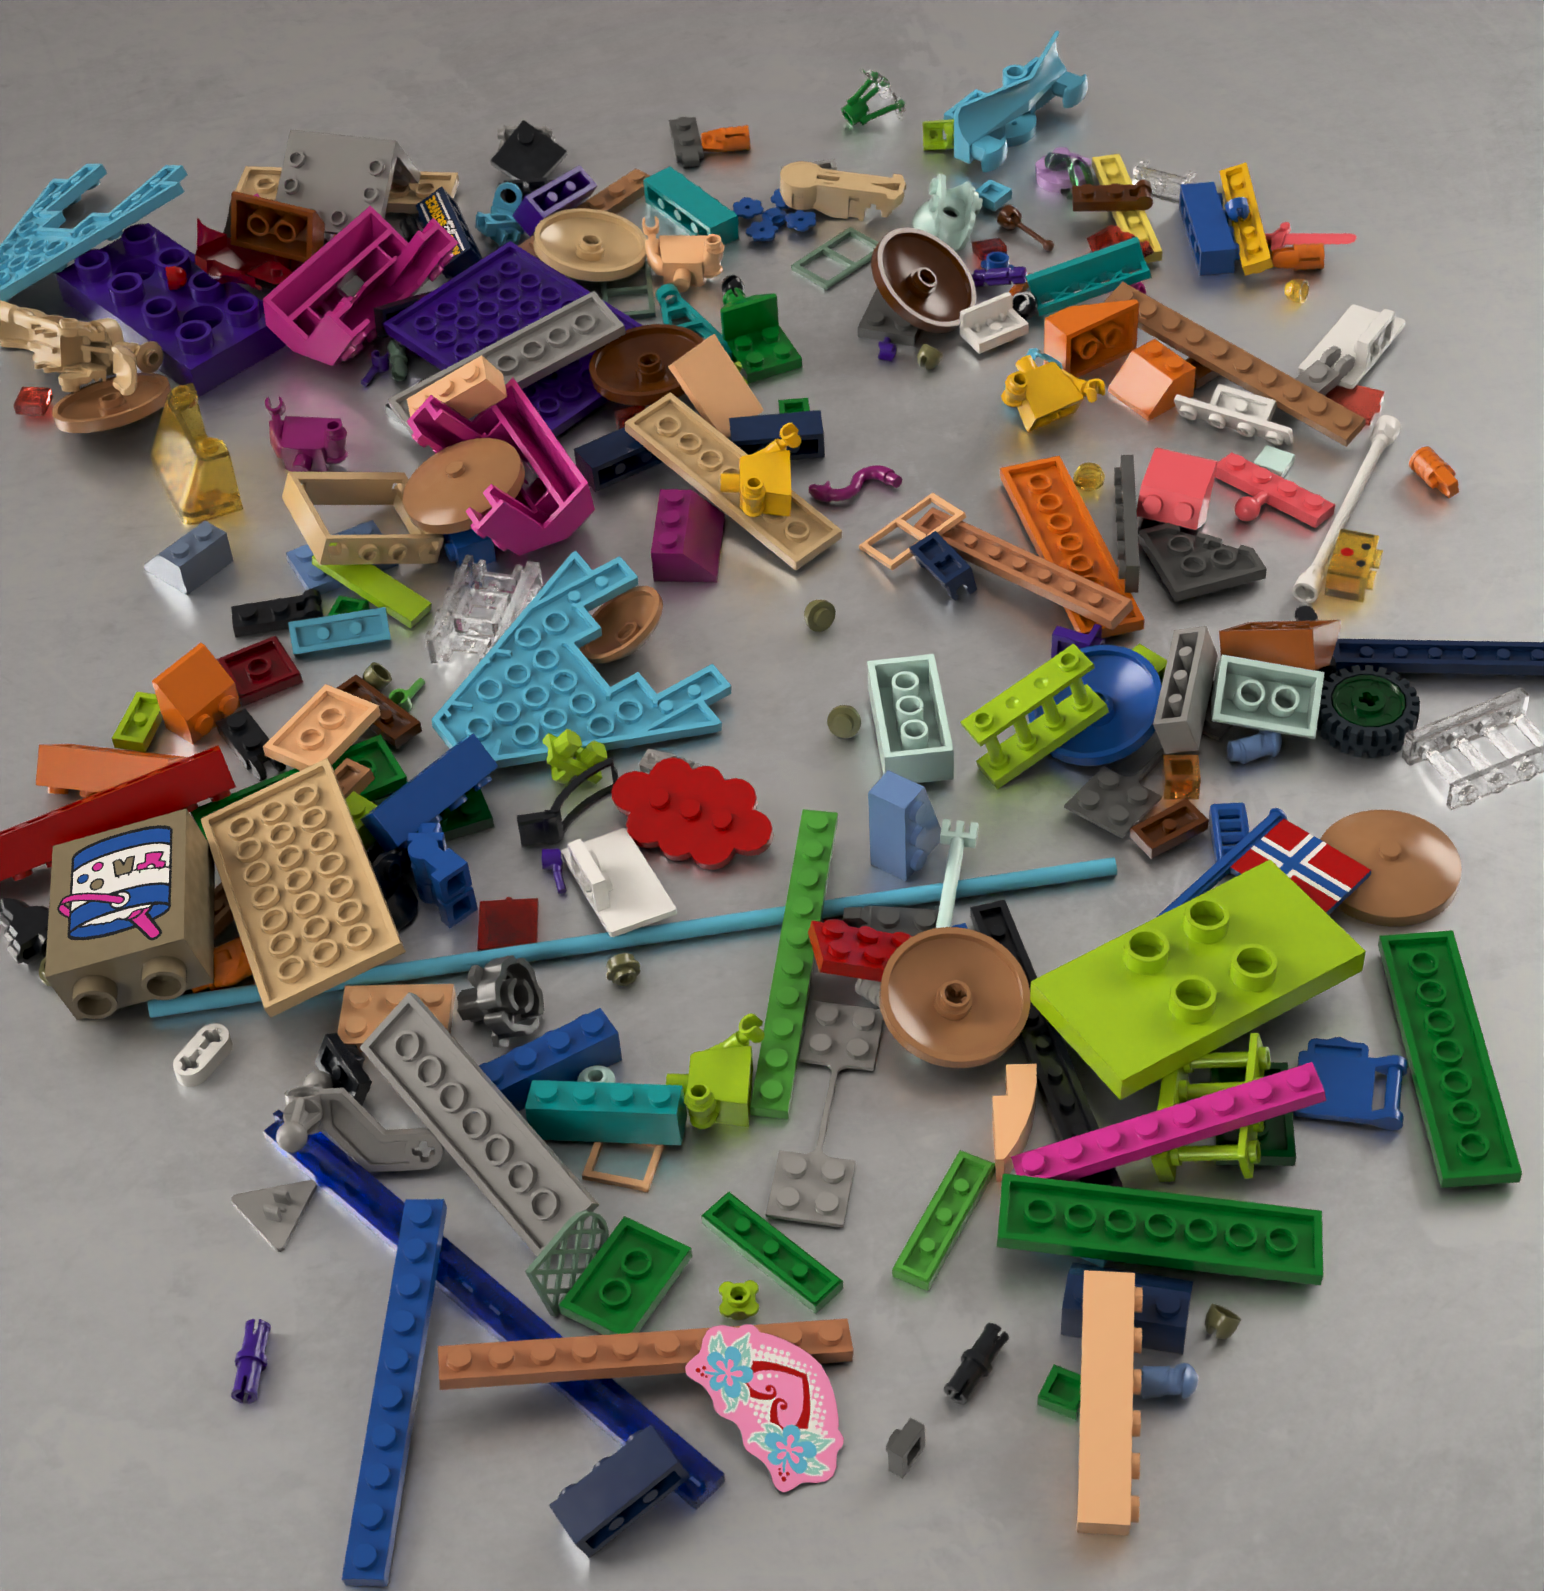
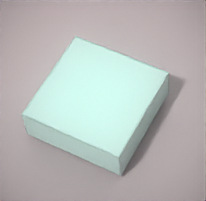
M1266 445L1253 463L1283 478L1294 464L1295 454Z

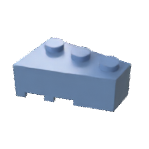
M888 770L868 792L871 865L907 881L915 871L922 869L928 855L939 844L941 827L925 787Z

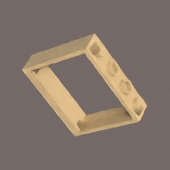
M288 472L282 499L319 565L436 564L438 562L444 536L443 534L425 532L411 522L403 506V492L409 480L404 472ZM393 483H397L394 489H392ZM314 505H393L410 534L330 535ZM330 543H337L336 546H329Z

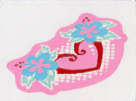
M746 1324L740 1328L719 1325L709 1329L703 1338L699 1354L687 1363L685 1370L689 1378L700 1383L708 1391L716 1413L733 1421L742 1433L743 1445L746 1451L756 1456L766 1465L771 1473L774 1486L783 1493L792 1490L801 1483H820L829 1480L836 1470L837 1451L842 1448L844 1437L838 1430V1410L833 1388L821 1364L800 1347L779 1337L761 1333L754 1325Z

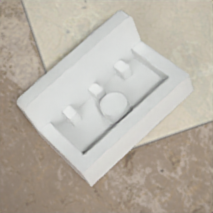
M1009 292L960 312V336L978 353L1029 333V323L1013 309V296Z

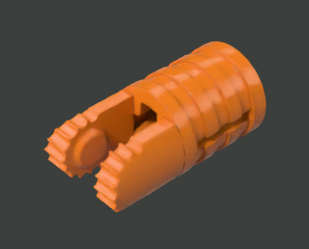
M1323 243L1293 244V247L1274 248L1270 252L1272 264L1276 269L1293 268L1294 271L1324 269Z

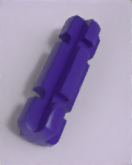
M1020 266L1013 267V270L1011 267L988 269V272H986V269L975 270L972 278L975 287H986V284L988 286L1011 285V282L1013 284H1024L1028 274L1026 268Z

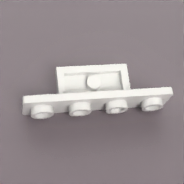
M1221 384L1217 385L1210 404L1178 394L1175 396L1174 403L1177 412L1186 419L1195 420L1198 418L1207 421L1216 428L1228 427L1235 429L1239 434L1246 437H1253L1255 435L1265 438L1267 442L1273 445L1281 446L1285 444L1292 446L1294 441L1292 429L1270 422L1277 407L1276 400Z

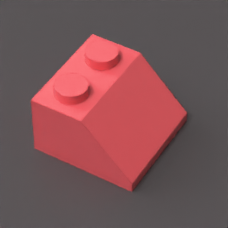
M1156 447L1141 484L1137 516L1194 530L1199 529L1206 522L1218 461Z

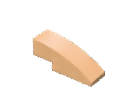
M1006 1064V1095L992 1096L996 1182H1002L1003 1173H1011L1014 1169L1011 1157L1023 1153L1033 1126L1036 1108L1037 1064Z

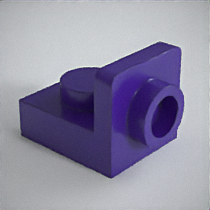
M1095 624L1088 635L1057 626L1052 633L1051 658L1073 643L1079 649L1095 645H1105V639L1101 638L1102 626Z

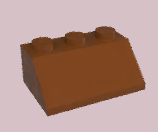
M237 191L231 193V245L301 262H306L324 246L325 223L315 210Z
M1341 620L1246 622L1219 631L1221 656L1223 654L1317 671V669L1330 665L1341 629Z

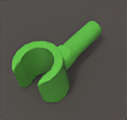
M419 678L408 690L401 688L393 690L389 695V699L397 705L400 703V707L405 711H411V699L424 686V679Z

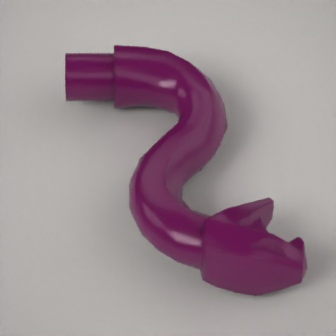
M875 465L857 471L853 475L850 485L845 488L833 489L831 488L830 481H827L824 485H810L808 491L818 501H844L856 496L866 480L875 479L886 485L898 488L902 483V477L895 474V471L888 467Z

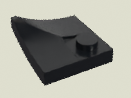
M523 120L490 162L493 167L513 180L523 179V185L529 188L528 179L548 177L567 156V151Z

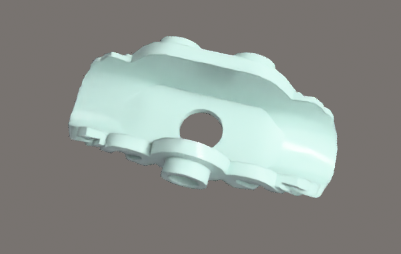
M939 173L937 179L932 178L930 183L929 195H932L931 199L917 209L912 225L913 228L926 231L938 237L951 248H954V251L957 253L966 247L970 239L976 215L980 213L982 207V198H979V193L975 191V187L971 186V182L963 183L956 188L946 189V175ZM944 210H951L958 217H950L944 213Z

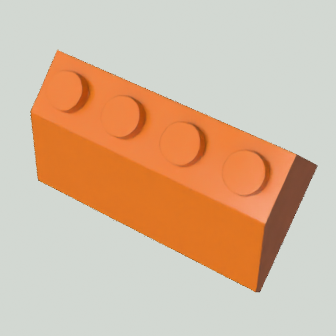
M39 744L36 785L48 787V793L69 794V789L80 790L81 797H88L187 757L76 744Z

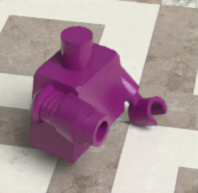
M279 396L280 404L277 408H271V400L269 397L266 398L265 407L272 416V420L269 421L270 444L277 457L284 460L285 469L291 472H328L333 464H339L347 458L348 452L345 450L347 431L343 427L341 419L285 416L284 420H281V416L286 410L282 398Z

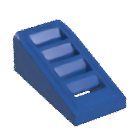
M1222 803L1210 806L1209 829L1215 862L1219 861L1235 846L1230 844H1237L1249 833L1244 803Z

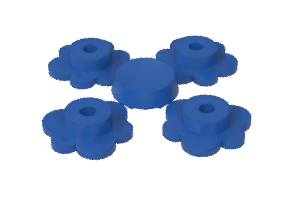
M776 189L774 195L770 198L771 202L776 204V208L766 211L763 210L761 201L753 200L749 197L742 198L740 202L733 203V211L738 217L751 219L762 214L763 221L752 222L751 227L745 230L746 235L753 237L754 241L773 240L775 233L778 232V227L783 226L786 222L788 228L801 232L807 231L809 227L816 225V214L814 212L797 210L795 213L787 214L783 209H789L790 207L784 203L780 189Z

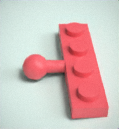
M1231 452L1217 463L1215 473L1217 479L1253 496L1242 497L1235 504V514L1242 521L1249 522L1256 519L1260 513V507L1265 503L1314 528H1317L1334 515L1336 504L1270 472L1266 468L1246 460L1240 455Z

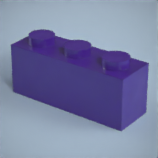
M578 165L525 196L512 217L531 237L534 235L535 229L542 219L558 211L575 209L589 199L598 185Z

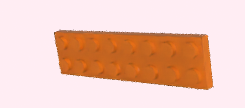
M1060 455L1000 468V479L1038 556L1132 600L1133 610L1114 630L1064 607L1075 631L1088 635L1093 626L1098 624L1102 626L1101 638L1144 629L1145 619L1132 594L1125 593L1124 579H1118V567Z

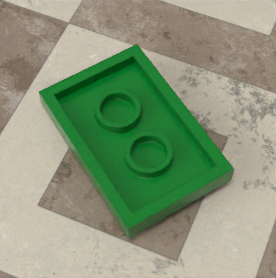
M624 1216L559 1304L560 1313L603 1335L639 1333L691 1260L692 1249Z

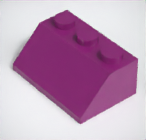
M660 489L651 548L654 582L718 581L725 514L693 490Z

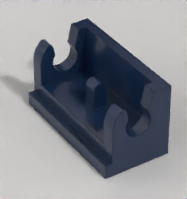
M936 531L909 547L910 552L915 556L916 562L921 567L926 568L947 589L948 595L953 600H958L957 589L962 585L969 594L977 590L971 566Z

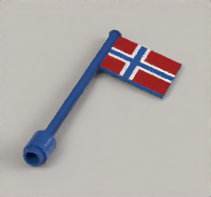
M1273 808L1261 823L1158 916L1211 890L1229 872L1239 876L1268 860L1274 862L1329 915L1371 875V869L1289 822L1283 810Z

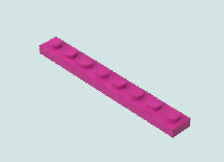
M1311 1062L1012 1156L1011 1159L1016 1175L1073 1181L1327 1100L1324 1088Z

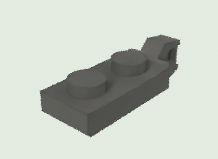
M886 906L844 908L843 921L850 927L860 928L868 926L881 932H904L915 936L918 933L936 928L939 910Z

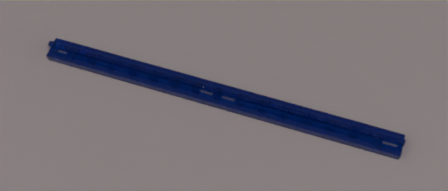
M279 1109L274 1112L275 1122L263 1131L265 1139L397 1252L405 1203L322 1132L308 1135L307 1143L299 1151L291 1153L281 1149L277 1143L276 1134L279 1127L284 1124L283 1112ZM443 1236L435 1286L497 1340L507 1342L564 1338ZM465 1282L469 1285L473 1292L469 1291L462 1283ZM490 1304L500 1312V1315L489 1308ZM612 1378L549 1383L622 1447L632 1434L639 1430H644L652 1424L672 1448L689 1474L700 1483V1486L688 1479L674 1490L677 1495L695 1510L725 1483V1475L720 1469Z

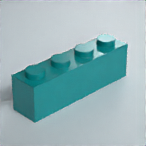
M672 167L665 168L643 179L645 202L690 236L716 234L721 237V242L724 246L739 239V219L736 213L725 207L716 198L710 196L701 187L692 183Z
M532 1080L525 1105L528 1123L543 1140L682 1145L687 1121V1110L684 1103L682 1085Z

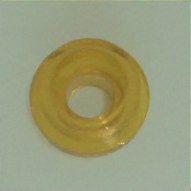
M1091 462L1083 463L1075 471L1073 482L1080 489L1093 491L1103 486L1105 475L1098 464Z

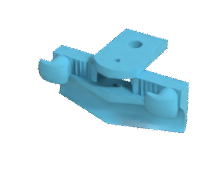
M1055 31L1040 58L1035 57L1025 66L1010 65L1003 69L1001 88L989 93L975 89L944 113V120L954 119V158L969 164L976 159L981 161L983 172H991L1004 163L1008 147L1024 144L1034 137L1037 124L1036 110L1043 108V105L1049 103V100L1055 96L1063 98L1064 108L1074 107L1084 100L1088 89L1087 76L1085 74L1078 76L1068 72L1061 62L1057 52V38L1060 32Z

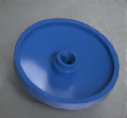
M1095 645L1080 649L1095 667L1081 678L1083 684H1088L1107 704L1109 713L1050 753V755L1063 762L1080 766H1096L1115 762L1143 746L1156 731L1153 723L1162 687L1156 669L1144 656L1121 646ZM1070 686L1053 697L1056 705L1072 694ZM1042 706L1028 714L1029 723L1044 714Z

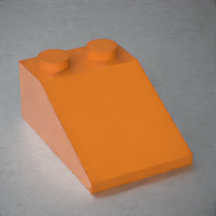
M1134 299L1070 306L1045 317L1044 353L1058 360L1062 364L1063 370L1077 378L1131 353L1137 348L1139 302ZM1046 360L1043 361V365L1049 363Z

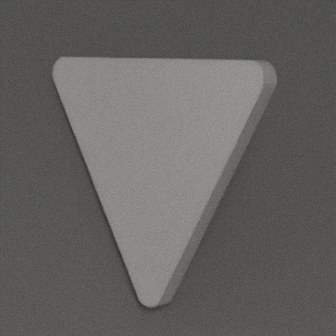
M307 1180L235 1194L232 1196L231 1201L275 1251L281 1252L287 1246L317 1189V1185L314 1180Z

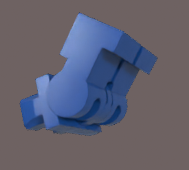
M440 823L419 824L418 833H408L407 839L408 854L417 885L418 896L425 903L435 904L439 909L441 921L447 927L452 928L478 910L474 889L471 887L472 880L468 862L450 848L447 849L444 832H442Z

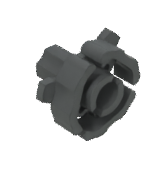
M513 955L492 959L484 968L479 965L471 966L467 978L475 988L461 990L457 996V1011L463 1021L475 1022L484 1020L485 1025L492 1031L493 1046L497 1048L509 1047V1039L511 1037L528 1035L539 1028L538 1018L515 1023V1019L519 1014H521V1018H529L544 1013L542 990L537 983L533 967L525 958L516 959Z

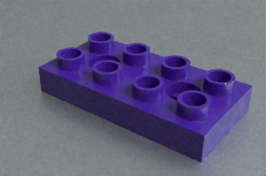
M149 223L129 226L123 231L121 238L101 249H90L75 258L74 264L55 273L65 303L90 321L105 318L116 320L122 330L124 342L138 343V345L150 341L157 342L162 347L164 354L162 364L158 370L197 398L287 346L266 326L264 305L261 299L235 282L221 284L196 265L195 254ZM177 266L184 269L187 274V283L180 289L169 290L165 267Z

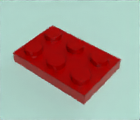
M812 920L808 931L820 973L878 982L882 980L884 969L891 955L902 943L913 937L904 932H881L868 926L856 928L844 926L835 921L819 922Z

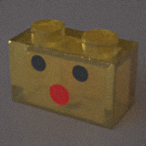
M1346 529L1340 530L1327 570L1324 595L1364 602L1367 590L1373 591L1377 571H1373V569H1380L1383 550L1378 549L1380 536Z

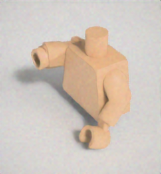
M655 216L656 225L651 228L646 226L645 217L643 218V233L648 236V239L645 240L647 262L657 275L663 276L664 284H673L679 292H686L689 287L705 285L707 278L716 277L723 271L721 260L725 246L721 242L719 235H660L659 239H656V235L659 232L658 218Z

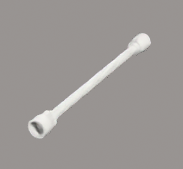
M1383 415L1378 418L1369 438L1372 441V446L1313 564L1304 573L1300 574L1292 589L1294 597L1300 602L1313 603L1317 600L1326 580L1323 575L1325 566L1382 451L1386 450L1387 446L1391 443H1394L1401 430V424L1394 416Z

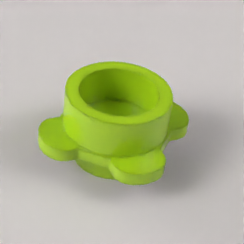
M752 1280L735 1284L730 1281L723 1282L719 1287V1293L722 1295V1304L719 1306L720 1314L734 1320H745L750 1316L756 1315L759 1311V1304L755 1300V1295L759 1291L758 1284ZM738 1296L743 1298L741 1300H735V1298Z

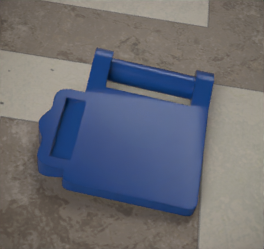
M1342 1037L1311 1039L1308 1043L1307 1051L1299 1052L1297 1067L1313 1063L1324 1088L1327 1101L1293 1111V1115L1371 1124L1391 1131L1399 1130L1403 1127L1404 1119L1403 1113L1400 1111L1402 1077L1407 1074L1408 1061L1398 1055L1379 1058L1368 1057L1369 1048L1366 1044L1350 1042ZM1376 1071L1387 1075L1384 1109L1372 1111Z

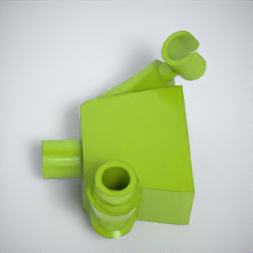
M750 1013L744 1016L739 1023V1030L723 1042L704 1051L692 1053L690 1055L689 1074L667 1073L666 1085L683 1086L684 1103L689 1112L690 1122L695 1128L707 1129L713 1126L715 1122L749 1127L754 1072L752 1046H749V1040L753 1043H760L764 1039V1031L759 1028L762 1026L763 1021L755 1014Z

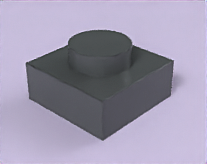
M910 1417L903 1429H896L887 1442L886 1452H888L889 1471L902 1479L925 1448V1425Z

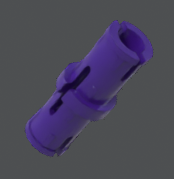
M255 1319L248 1320L245 1323L242 1348L236 1353L235 1366L237 1367L231 1397L239 1403L244 1402L245 1393H248L247 1403H253L257 1400L261 1371H264L267 1366L268 1359L265 1351L271 1325L259 1319L257 1330L254 1329Z

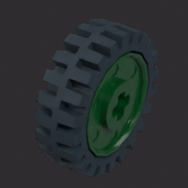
M1359 665L1351 666L1350 673L1346 668L1340 669L1338 675L1332 673L1328 676L1327 681H1323L1317 730L1321 731L1320 736L1324 740L1329 739L1330 746L1336 748L1341 745L1340 752L1348 754L1350 750H1354L1355 757H1362L1363 752L1368 753V758H1376L1377 752H1380L1382 757L1390 755L1391 749L1397 753L1402 750L1403 745L1407 746L1410 743L1411 738L1414 737L1420 711L1419 696H1417V691L1414 687H1410V682L1406 678L1399 681L1400 674L1393 671L1390 675H1387V668L1379 667L1378 672L1373 671V665H1365V670L1361 671Z

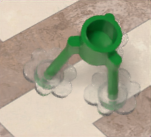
M860 69V72L867 81L847 100V104L841 108V112L849 124L854 126L860 122L864 126L870 120L891 111H895L898 119L904 120L902 112L906 111L905 102L900 96L896 97L895 93L891 91L889 80L871 69L868 72ZM869 87H871L872 90L868 92L863 98H860L863 95V93ZM875 94H879L882 99H891V105L871 114H866L869 111L866 102Z

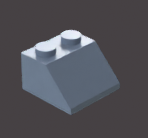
M204 520L144 564V568L146 571L188 595L234 560L227 533Z

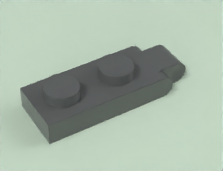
M680 117L669 120L676 161L682 162L684 168L700 166L699 159H704V153L696 117Z

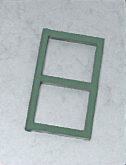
M849 227L792 264L791 270L828 290L870 262L873 254L872 251L855 263L833 251V247L850 236L875 249L879 242ZM824 254L846 266L847 269L827 281L805 269L804 266Z
M645 261L640 269H645L647 285L607 289L606 281L600 282L602 300L607 303L608 297L648 293L649 310L623 312L632 319L656 317L651 268L647 261Z

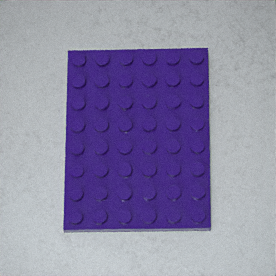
M509 241L384 322L383 326L386 334L442 371L587 295L590 291ZM603 300L622 322L625 330L643 326ZM595 351L522 389L555 437L609 401L600 395L592 384L589 364Z

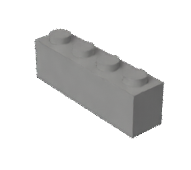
M1207 626L1174 630L1153 723L1165 754L1199 750L1218 657Z

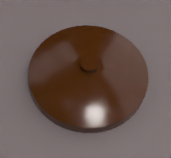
M898 228L886 234L876 245L871 259L873 278L884 300L900 317L922 330L933 333H948L960 328V312L976 305V288L967 266L948 244L920 229Z
M670 324L643 325L625 330V335L596 349L591 357L589 364L591 380L594 388L600 395L610 401L624 405H652L670 392L677 398L686 394L668 366L704 340L694 331L681 326Z

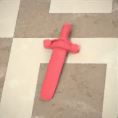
M1289 222L1282 223L1280 228L1274 233H1265L1267 244L1271 245V252L1274 248L1280 249L1285 247V245L1310 243L1350 244L1357 239V236L1351 233H1290L1291 227Z

